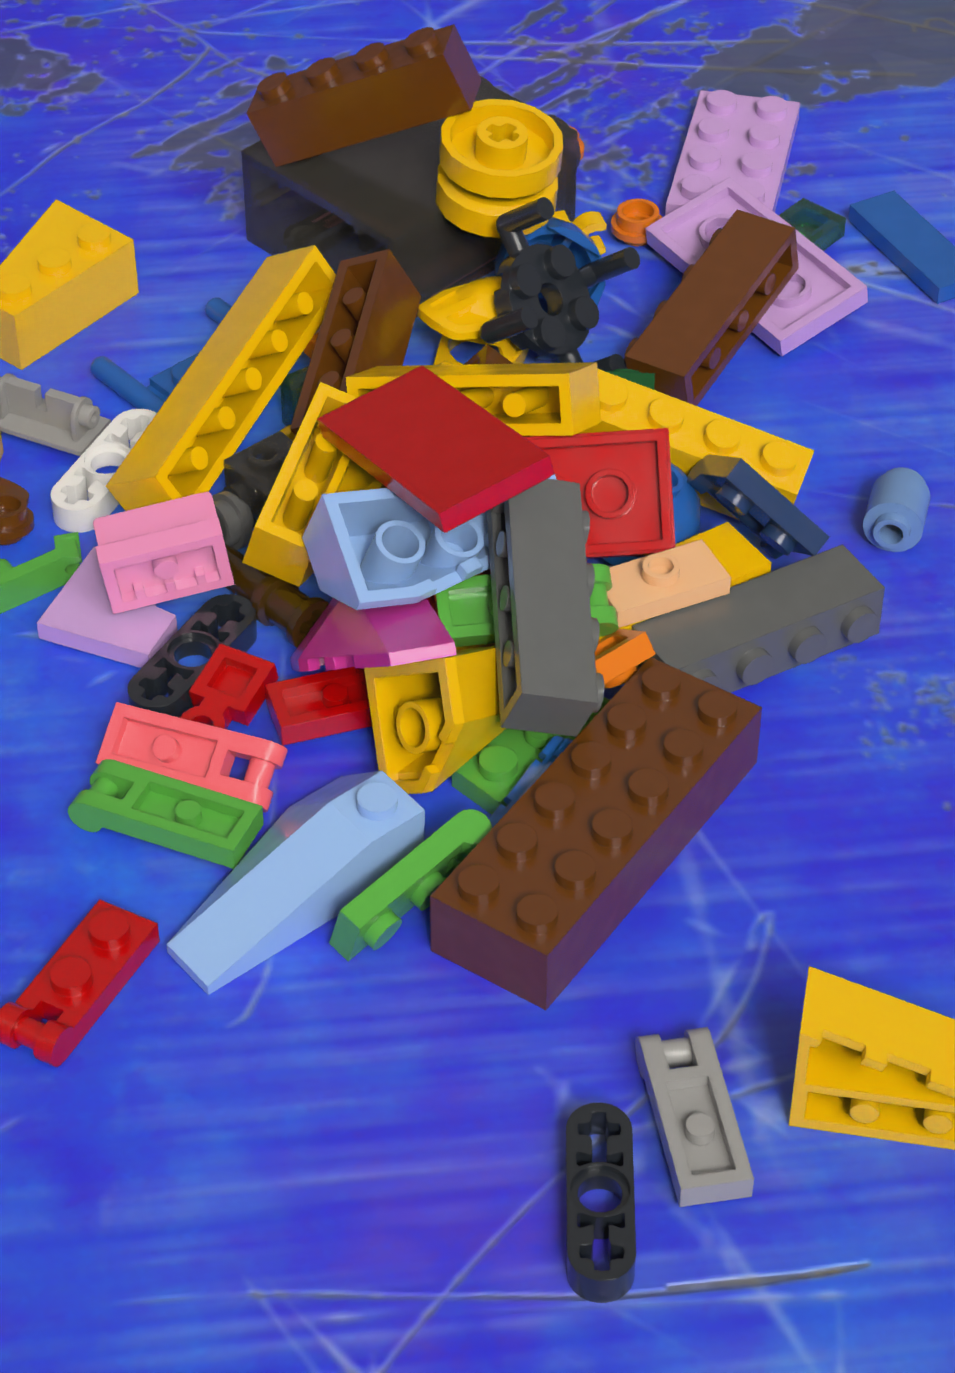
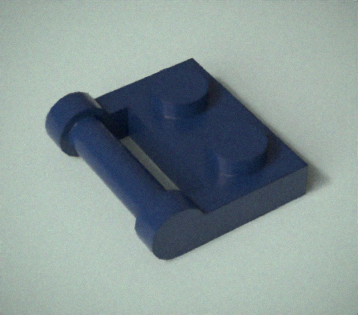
M709 454L697 462L687 476V482L700 494L708 492L761 539L760 547L774 559L781 557L783 554L789 556L791 552L815 556L829 539V536L742 458Z

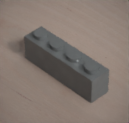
M546 479L487 511L501 728L576 737L592 712L597 713L604 697V678L601 673H596L595 651L598 646L600 628L598 619L591 617L590 607L595 571L594 566L586 561L585 549L590 530V516L587 510H582L580 483Z
M842 544L730 588V594L632 626V630L646 631L656 653L652 658L731 693L746 686L758 684L766 678L801 664L810 663L828 653L853 643H860L878 634L885 587ZM647 660L637 665V668L639 669Z

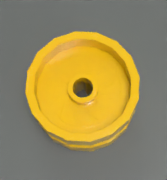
M485 99L475 101L471 111L447 117L441 126L440 164L437 169L436 204L444 217L464 231L483 237L500 238L496 229V220L501 214L541 197L548 198L555 211L558 192L557 175L561 169L563 154L562 131L553 118L538 108L514 100ZM549 220L522 231L524 235L531 234L547 224Z

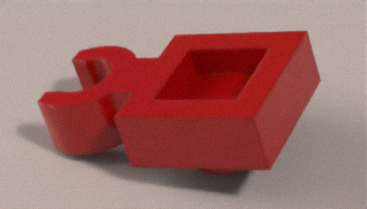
M220 643L189 690L193 706L195 707L188 709L180 718L227 729L232 720L249 726L266 699L265 684L274 683L279 678L275 663Z

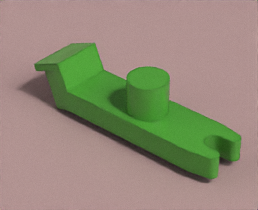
M78 532L53 536L54 550L16 567H13L8 560L0 559V614L62 587L68 582L80 566V563H82Z

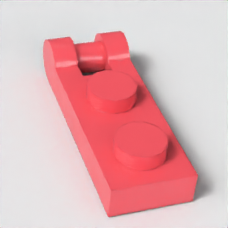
M116 702L95 763L99 765L102 760H116L263 806V812L266 813L274 794L273 791L268 789L274 770L282 769L288 749L263 738ZM235 757L250 761L244 780L229 777Z

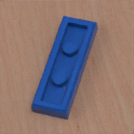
M891 191L850 204L848 220L934 302L939 304L955 298V246L895 191Z

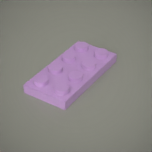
M700 90L666 202L665 216L728 177H731L775 212L799 121L800 102L785 101L777 96L760 98L736 95L727 90H715L712 92Z
M728 177L649 225L645 230L647 244L684 274L688 266L696 264L708 248L714 232L718 228H723L737 209L788 226L791 225L735 180ZM797 230L796 240L799 268L752 331L780 356L789 353L868 303L867 286Z

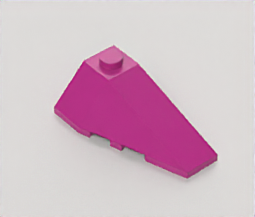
M332 598L290 657L292 670L306 672L321 669L320 666L325 665L326 670L347 667L372 668L396 666L455 656L457 653L454 640L427 598L414 604L355 610Z

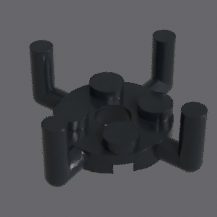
M541 197L501 214L496 220V229L509 256L502 261L497 275L503 273L501 289L494 291V305L497 316L482 324L479 331L480 337L488 344H494L509 338L519 349L529 348L535 353L540 354L535 358L542 360L557 358L559 363H584L577 348L583 344L589 330L594 328L599 320L598 307L594 300L590 298L588 289L600 282L638 268L640 257L634 248L628 247L592 261L578 269L573 253L564 245L559 244L552 247L545 244H535L529 246L522 230L549 220L554 215V207L551 201L546 197ZM540 292L546 299L548 305L547 313L539 303L538 294ZM613 354L594 361L597 362V368L603 371L626 369V363L619 354Z

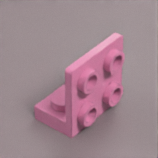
M210 492L198 493L96 518L93 521L98 546H95L113 614L235 585L219 518L217 517Z

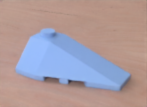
M382 770L337 778L288 807L167 943V953L210 995L338 916L343 907L424 841L425 809Z

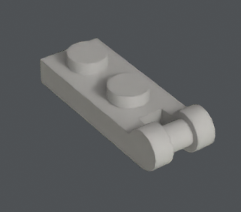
M708 1027L685 1030L684 1037L661 1040L659 1034L636 1037L635 1050L641 1078L645 1080L679 1207L752 1197L753 1173ZM688 1066V1067H683V1068L670 1069V1068H675V1067Z

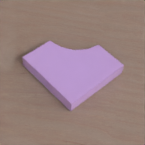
M93 547L38 620L37 629L39 639L142 668L177 632L176 615L157 607L155 604L113 614L96 549Z

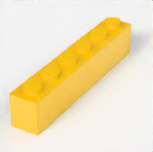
M315 245L266 257L107 483L106 488L125 511L209 492L322 324L336 274Z

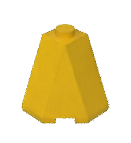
M495 645L456 650L457 655L396 666L364 668L378 770L385 772L407 794L432 792L506 729L501 728Z

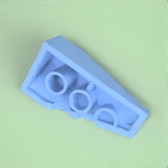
M555 474L548 478L557 480ZM388 488L322 494L302 536L320 591L355 610L418 603L490 569L487 511L444 533Z

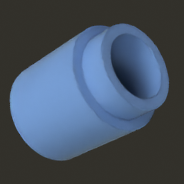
M898 467L887 471L874 482L863 520V531L867 539L876 547L885 551L902 552L911 549L920 541L931 495L925 480L919 473L909 468Z

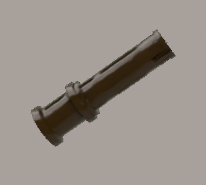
M225 543L235 584L225 588L236 595L250 600L256 610V620L265 626H277L286 633L288 642L298 648L329 603L321 597L310 598L301 592L298 586L242 563L244 555Z

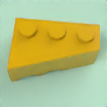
M56 199L0 265V359L23 370L137 295L139 290L134 239Z
M320 382L256 522L242 563L300 587L314 573L302 536L321 495L387 488L323 438L317 418L353 401L357 397Z
M809 966L789 1126L955 1150V1019Z

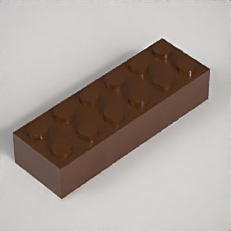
M650 657L431 894V951L524 1000L547 1010L757 763L762 707Z

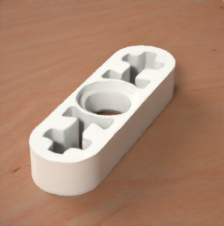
M131 409L117 415L53 486L50 494L53 519L59 528L72 533L88 532L94 530L93 521L96 518L110 515L115 510L119 502L106 488L107 483L115 472L104 474L95 471L106 466L119 467L157 414L156 412L147 409Z

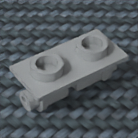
M10 373L0 377L1 432L81 456L111 423V419L100 416L99 407L94 406L92 400L88 397H78L50 388L45 393V399H43L41 385L17 378Z

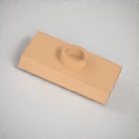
M702 539L609 567L612 588L607 591L609 605L616 608L619 628L730 594L731 576Z

